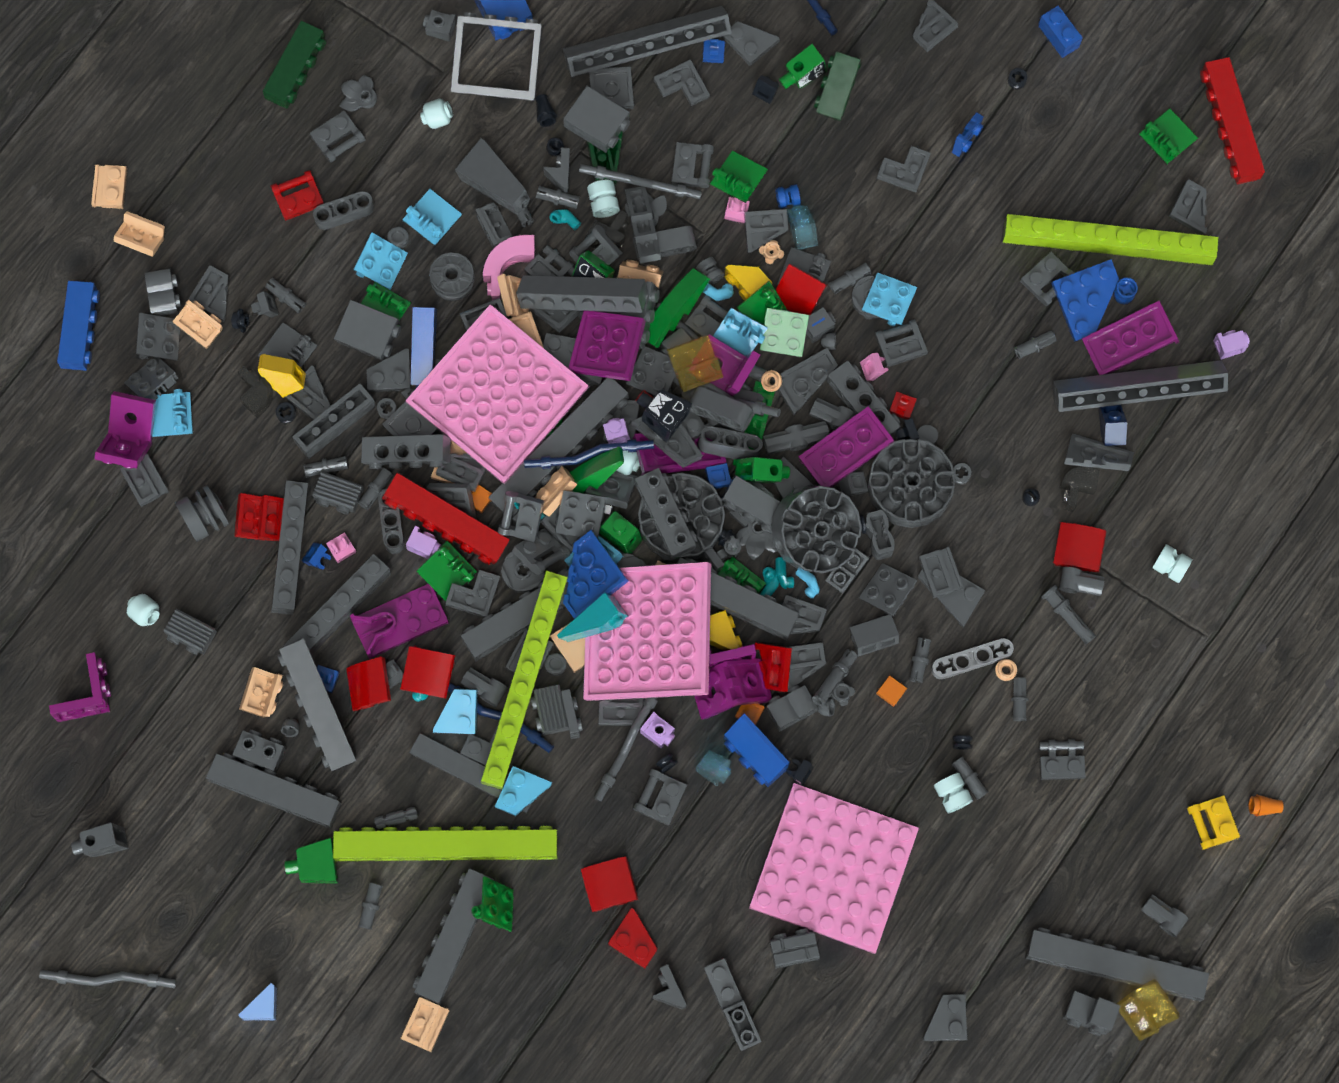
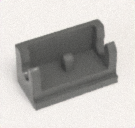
M495 203L475 209L476 217L493 249L504 240L513 237Z
M892 615L883 616L850 627L851 639L858 657L899 644V633Z

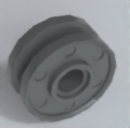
M450 252L442 254L430 266L429 276L432 289L437 296L445 300L455 301L462 299L474 287L475 277L472 264L467 257L459 253ZM449 274L457 275V277L452 280L447 278Z

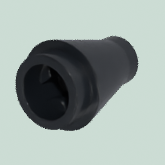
M546 94L538 95L535 98L537 122L542 127L552 126L556 123L557 114L548 100V96Z

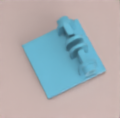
M429 189L414 207H408L406 210L408 214L402 220L432 244L436 245L462 214Z
M371 232L353 270L357 271V276L361 278L366 276L391 290L408 253Z
M877 273L862 311L888 320L887 323L890 326L902 325L917 287Z
M730 308L713 337L742 355L747 356L758 343L761 344L764 341L765 336L763 335L768 327Z
M175 389L172 394L157 395L152 437L193 434L190 392L183 393L182 389Z

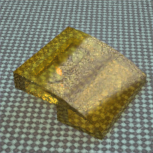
M705 335L667 349L672 367L683 392L723 378L709 336Z
M1156 979L1134 990L1117 1003L1120 1005V1014L1139 1041L1158 1033L1160 1027L1178 1019L1180 1015Z

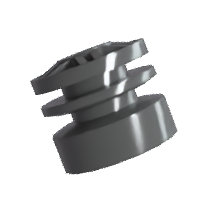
M208 485L202 487L207 495L204 498L201 497L198 490L195 491L197 498L195 503L188 496L174 502L196 542L209 536L207 525L211 524L216 531L220 530L215 522L216 520L220 519L224 527L229 525L222 503L218 496L209 489Z

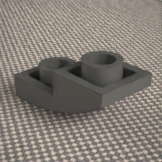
M856 547L852 558L839 569L833 570L825 580L842 593L845 592L870 558Z

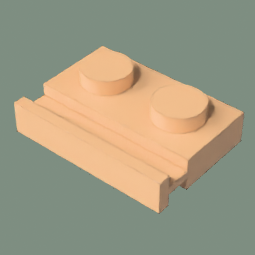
M95 165L92 207L100 206L102 208L123 209L127 177L126 166Z
M506 274L497 276L507 317L511 316L513 318L528 313L529 309L520 308L516 295L521 278L510 275L506 276Z
M563 466L551 476L549 482L538 491L535 497L544 500L542 512L549 517L561 504L563 490L572 491L577 486L570 472Z
M419 997L401 1039L432 1052L450 1010Z

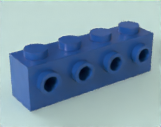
M68 281L57 361L61 369L87 371V364L91 363L92 352L89 349L90 343L93 344L94 342L92 326L97 320L95 303H98L100 298V292L94 283Z

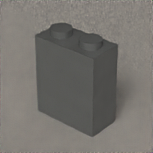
M586 86L563 119L565 128L605 153L610 147H615L619 140L618 135L621 131L625 132L631 122L629 120V111Z
M350 300L334 340L337 343L383 361L392 352L393 345L391 344L394 337L397 338L401 331V322L397 318Z

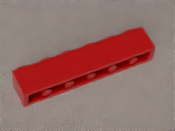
M1230 58L1206 62L1200 72L1202 82L1206 83L1207 86L1206 96L1213 106V119L1219 125V138L1224 141V154L1231 164V177L1235 178L1236 184L1259 180L1262 178L1265 170Z
M398 473L382 499L386 500L384 503L393 509H401L404 511L403 514L411 520L418 519L423 522V527L432 532L434 530L440 532L443 539L451 543L455 541L460 544V549L469 554L471 552L479 556L478 559L487 565H490V563L495 564L510 540Z

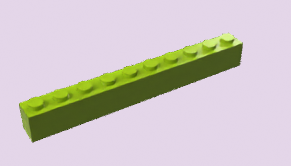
M1007 214L1004 222L1003 243L1213 265L1217 258L1218 237L1011 214Z
M546 571L481 784L503 789L568 577Z
M505 826L495 827V830H486V827H473V830H464L463 827H451L450 831H441V827H429L428 831H419L418 827H407L406 831H397V828L386 827L384 831H375V828L370 827L361 828V831H353V828H339V831H334L333 858L335 861L557 859V830H552V826H540L539 830H530L529 826H519L517 830H508V827Z

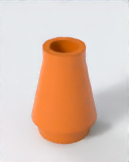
M1257 794L1249 799V812L1256 817L1282 813L1283 801Z

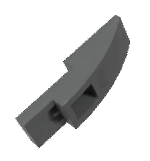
M725 958L704 966L703 968L740 1050L743 1051L760 1043L761 1039L744 1000H742Z

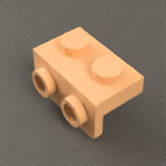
M126 211L124 222L114 235V242L153 257L164 241L165 227L157 222Z
M626 260V262L623 261L621 263L617 278L645 279V281L653 282L659 289L664 271L659 270L658 266L647 265L645 267L638 265L639 262L634 260Z
M188 300L186 306L173 320V323L207 349L223 330L220 324L222 321L214 314L210 316L203 311L205 308L197 301L192 303Z
M253 667L239 710L263 718L273 714L277 704L275 702L276 695L280 693L283 686V681H281L282 675Z

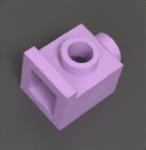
M1231 330L1224 333L1223 336L1221 333H1218L1213 340L1220 359L1244 353L1249 344L1248 335L1243 330L1239 332Z
M614 418L603 424L608 443H620L631 440L624 419Z
M415 526L406 543L408 551L429 559L441 547V544L437 543L434 535L425 531L422 534L419 527Z
M655 712L652 713L640 729L642 735L660 748L664 744L668 746L675 738L673 734L675 728L660 718ZM662 727L664 731L661 734H657L655 729Z

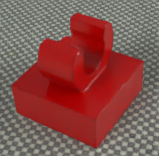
M896 392L889 411L890 414L894 413L898 417L906 420L910 419L917 399Z

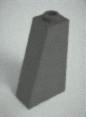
M482 138L455 169L461 181L516 215L521 210H524L529 203L530 198L526 189Z

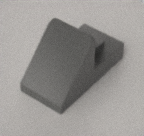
M561 148V155H557L556 167H544L543 169L545 177L557 189L568 193L570 148Z
M668 964L661 967L659 970L661 974L657 976L662 987L667 986L668 989L654 995L653 999L679 1009L686 1008L687 1005Z

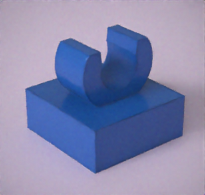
M719 39L705 40L703 62L724 63L725 41Z
M727 463L705 468L708 483L713 485L715 489L728 487L731 479Z
M313 543L301 561L308 566L324 569L325 567L320 563L321 558L324 557L330 560L331 556L325 553L327 548L323 545Z
M318 665L317 670L328 693L332 694L340 673Z

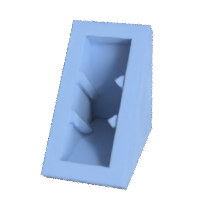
M272 983L269 984L239 1016L243 1020H276L277 988Z

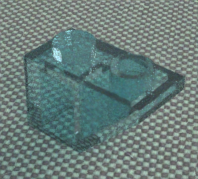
M797 205L792 209H787L790 229L797 250L818 246L815 221L808 207Z
M708 750L697 765L696 772L718 786L720 782L724 784L730 776L732 770L730 768L731 761Z

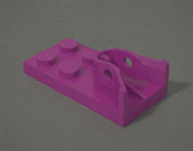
M1160 301L1082 338L1099 375L1109 374L1173 342L1179 343L1178 337Z
M868 406L801 454L799 461L801 464H804L819 486L831 488L877 455L882 449L892 444L894 439Z
M641 433L634 434L633 439H636V441L649 440ZM699 438L693 440L694 443L696 444L697 448H698L697 443H698ZM655 444L654 449L637 450L642 471L641 476L657 468L660 469L661 474L705 469L709 466L726 464V458L707 454L699 450L702 458L682 468Z
M429 584L358 616L350 615L369 659L449 623L434 589Z

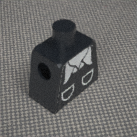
M659 390L654 398L643 392L637 400V403L645 408L642 421L666 443L689 415L692 403L665 390Z

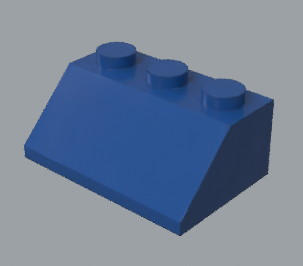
M745 713L724 734V745L731 753L735 751L740 756L738 760L746 769L749 767L755 773L753 776L759 784H765L769 787L788 769L789 761Z

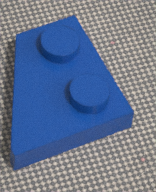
M976 112L965 126L964 132L962 134L959 133L955 140L953 154L960 157L963 151L966 153L973 143L970 140L974 135L978 136L984 127L982 125L983 116Z

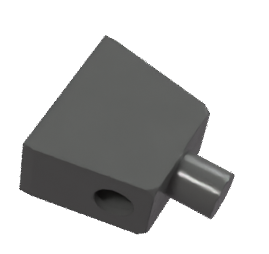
M108 823L80 832L81 840L71 843L74 855L84 853L90 857H98L129 849L124 827L114 823Z

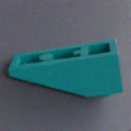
M604 593L558 633L557 636L559 639L571 642L611 631L621 626L624 622L623 620L628 615L614 596Z

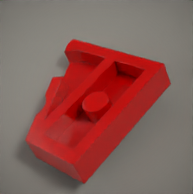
M755 643V649L760 651L762 659L759 665L763 673L765 689L788 692L792 648Z
M631 908L608 945L646 969L657 952V948L637 913Z

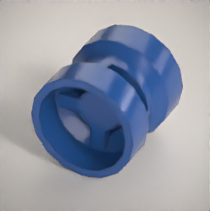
M797 184L790 185L789 188L785 189L783 187L776 188L779 209L786 208L787 205L791 204L793 206L801 204Z
M1131 278L1121 279L1113 293L1115 300L1120 304L1130 303L1137 293V283Z

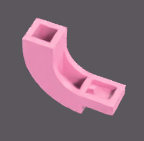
M520 235L504 240L489 254L483 269L484 282H491L487 283V295H491L492 301L498 298L501 300L497 276L502 275L512 264L531 262L535 258L534 235Z

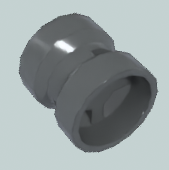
M713 257L703 260L696 267L697 271L710 278L708 282L710 285L716 284L725 276L722 269L716 266L717 262Z

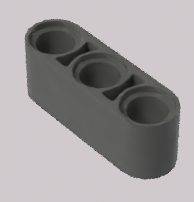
M362 191L319 205L313 211L315 224L319 229L327 230L369 216L374 210L373 200L369 193ZM362 201L369 202L365 207L359 206V203ZM341 208L349 209L347 213H339ZM324 214L329 216L326 220L318 219Z
M692 226L656 232L661 258L691 252L697 248ZM633 238V243H634V248H635V252H636V257H637V260L639 261V256H638V252H637V248H636L635 239Z
M696 387L689 400L692 403L690 410L692 413L738 431L744 429L752 413V409L748 405L703 387Z
M707 426L702 430L697 443L699 450L704 453L731 459L758 457L763 446L762 440L756 435L713 426Z
M384 489L378 495L383 541L389 553L398 554L404 548L401 513L399 508L393 509L383 503L384 499L382 497L387 490ZM391 517L397 519V522L392 526L386 524V520ZM393 538L400 540L397 546H390L388 542Z

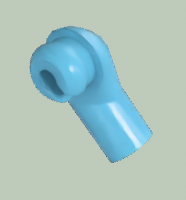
M708 283L703 290V293L715 301L729 299L734 294L733 286L728 283L723 285L721 289H716Z
M797 569L796 575L808 585V588L805 589V594L809 598H814L820 591L816 577L809 571Z

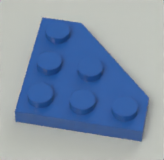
M1112 260L1051 282L1074 342L1097 331L1119 280Z
M592 530L573 545L572 565L569 567L567 593L564 595L563 604L574 619L602 594L612 595L629 582Z

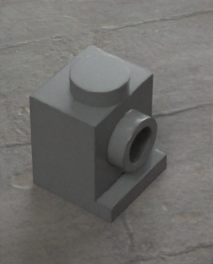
M431 10L430 15L426 14L423 21V27H426V35L450 42L456 26L455 15Z

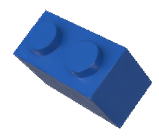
M1059 5L1041 16L1038 26L1062 58L1079 48L1083 37Z

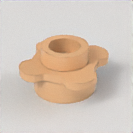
M771 240L765 246L759 248V253L765 257L767 264H773L774 260L781 259L784 256V251L780 250V246L775 240Z

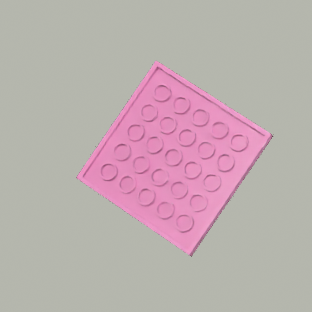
M489 305L407 398L406 403L505 484L523 464L524 460L530 456L589 388V385L497 309Z
M700 562L620 568L629 582L613 593L612 596L615 597L628 617L616 629L585 637L584 700L709 695L711 563Z
M794 783L749 908L875 954L919 828Z

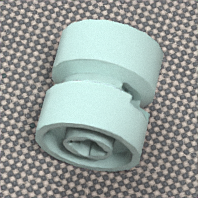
M612 180L596 181L587 187L589 198L593 201L591 208L594 217H610L620 211L618 199L614 197L616 190Z
M1166 544L1152 568L1161 574L1168 573V578L1179 583L1193 559L1183 553L1178 555L1176 549Z
M960 773L951 775L934 785L939 797L944 798L942 803L947 813H952L973 802L969 791L963 789L965 783Z

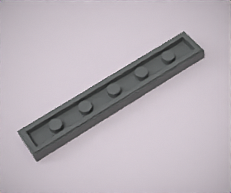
M419 734L409 752L411 755L497 799L499 798L501 789L481 784L485 766ZM532 803L528 804L522 812L527 814Z

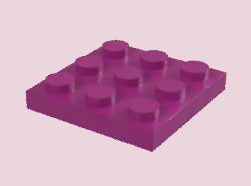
M583 311L568 369L577 374L630 381L646 323L645 319L597 311Z

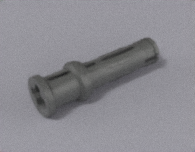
M1054 585L1041 598L1048 601L1054 608L1053 612L1057 615L1060 614L1084 644L1087 645L1096 635L1070 606V600L1065 599L1057 590L1058 586Z

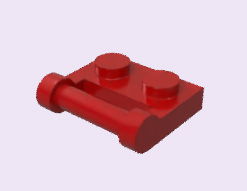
M310 170L304 172V175L279 185L276 183L270 185L285 221L312 211L317 206L324 204ZM308 182L309 187L282 197V192Z

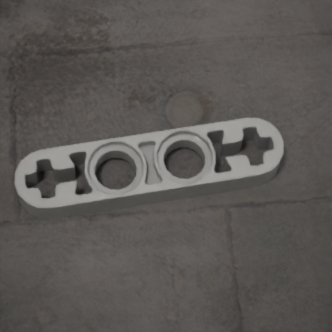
M1004 638L939 658L932 665V674L937 679H946L999 662L1003 659H1008L1013 653V644L1010 640ZM1000 644H1003L1004 647L1008 646L1009 649L1006 651V654L1000 651L995 653L996 658H993V651L998 650ZM985 650L989 654L988 660L980 661L977 658V652ZM958 657H965L968 660V666L965 668L959 667L956 664V659ZM949 660H952V666L955 671H952V667L947 668L945 674H942L941 671H936L939 664L945 667L950 664Z

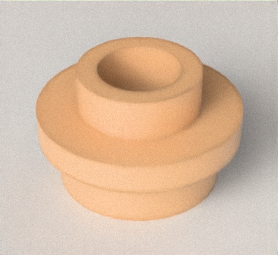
M774 370L765 372L761 378L762 387L769 392L777 391L782 385L781 375ZM772 377H774L775 383L773 385L770 384V379Z
M1003 659L997 663L995 673L999 679L1010 681L1017 674V666L1012 660ZM1002 668H1009L1010 673L1004 674Z

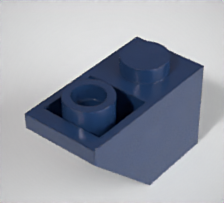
M1122 406L1099 407L1101 437L1104 446L1126 445L1127 420Z

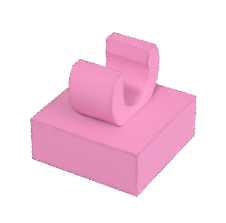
M729 197L724 219L745 224L744 212H748L750 201L744 203L737 198Z
M872 353L860 362L866 381H874L888 371V368H883L882 365L885 359L879 357L878 353Z
M345 532L326 543L337 563L356 553Z

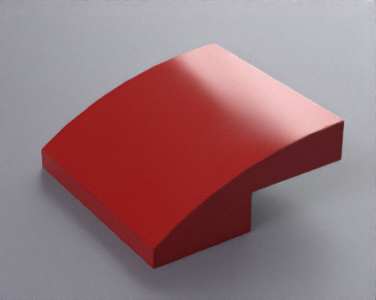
M790 263L775 291L787 310L811 315L827 284Z
M240 493L237 501L234 537L279 541L284 498L268 495L261 497Z
M1061 522L1054 565L1073 567L1081 571L1099 572L1107 531L1085 525Z
M409 646L400 689L446 698L455 655Z
M384 657L367 660L346 668L353 711L391 701Z
M626 856L581 869L592 912L638 900Z

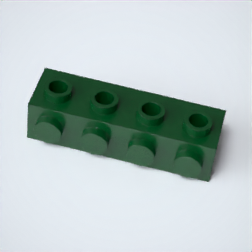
M303 21L299 23L263 89L266 100L288 109L290 103L293 104L298 95L297 90L305 84L309 68L312 69L314 67L318 52L322 51L325 47L326 39L323 30Z

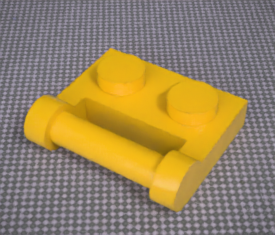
M1225 796L1187 808L1189 815L1192 814L1200 835L1202 850L1240 837ZM1203 810L1206 812L1215 836L1211 840L1200 813Z

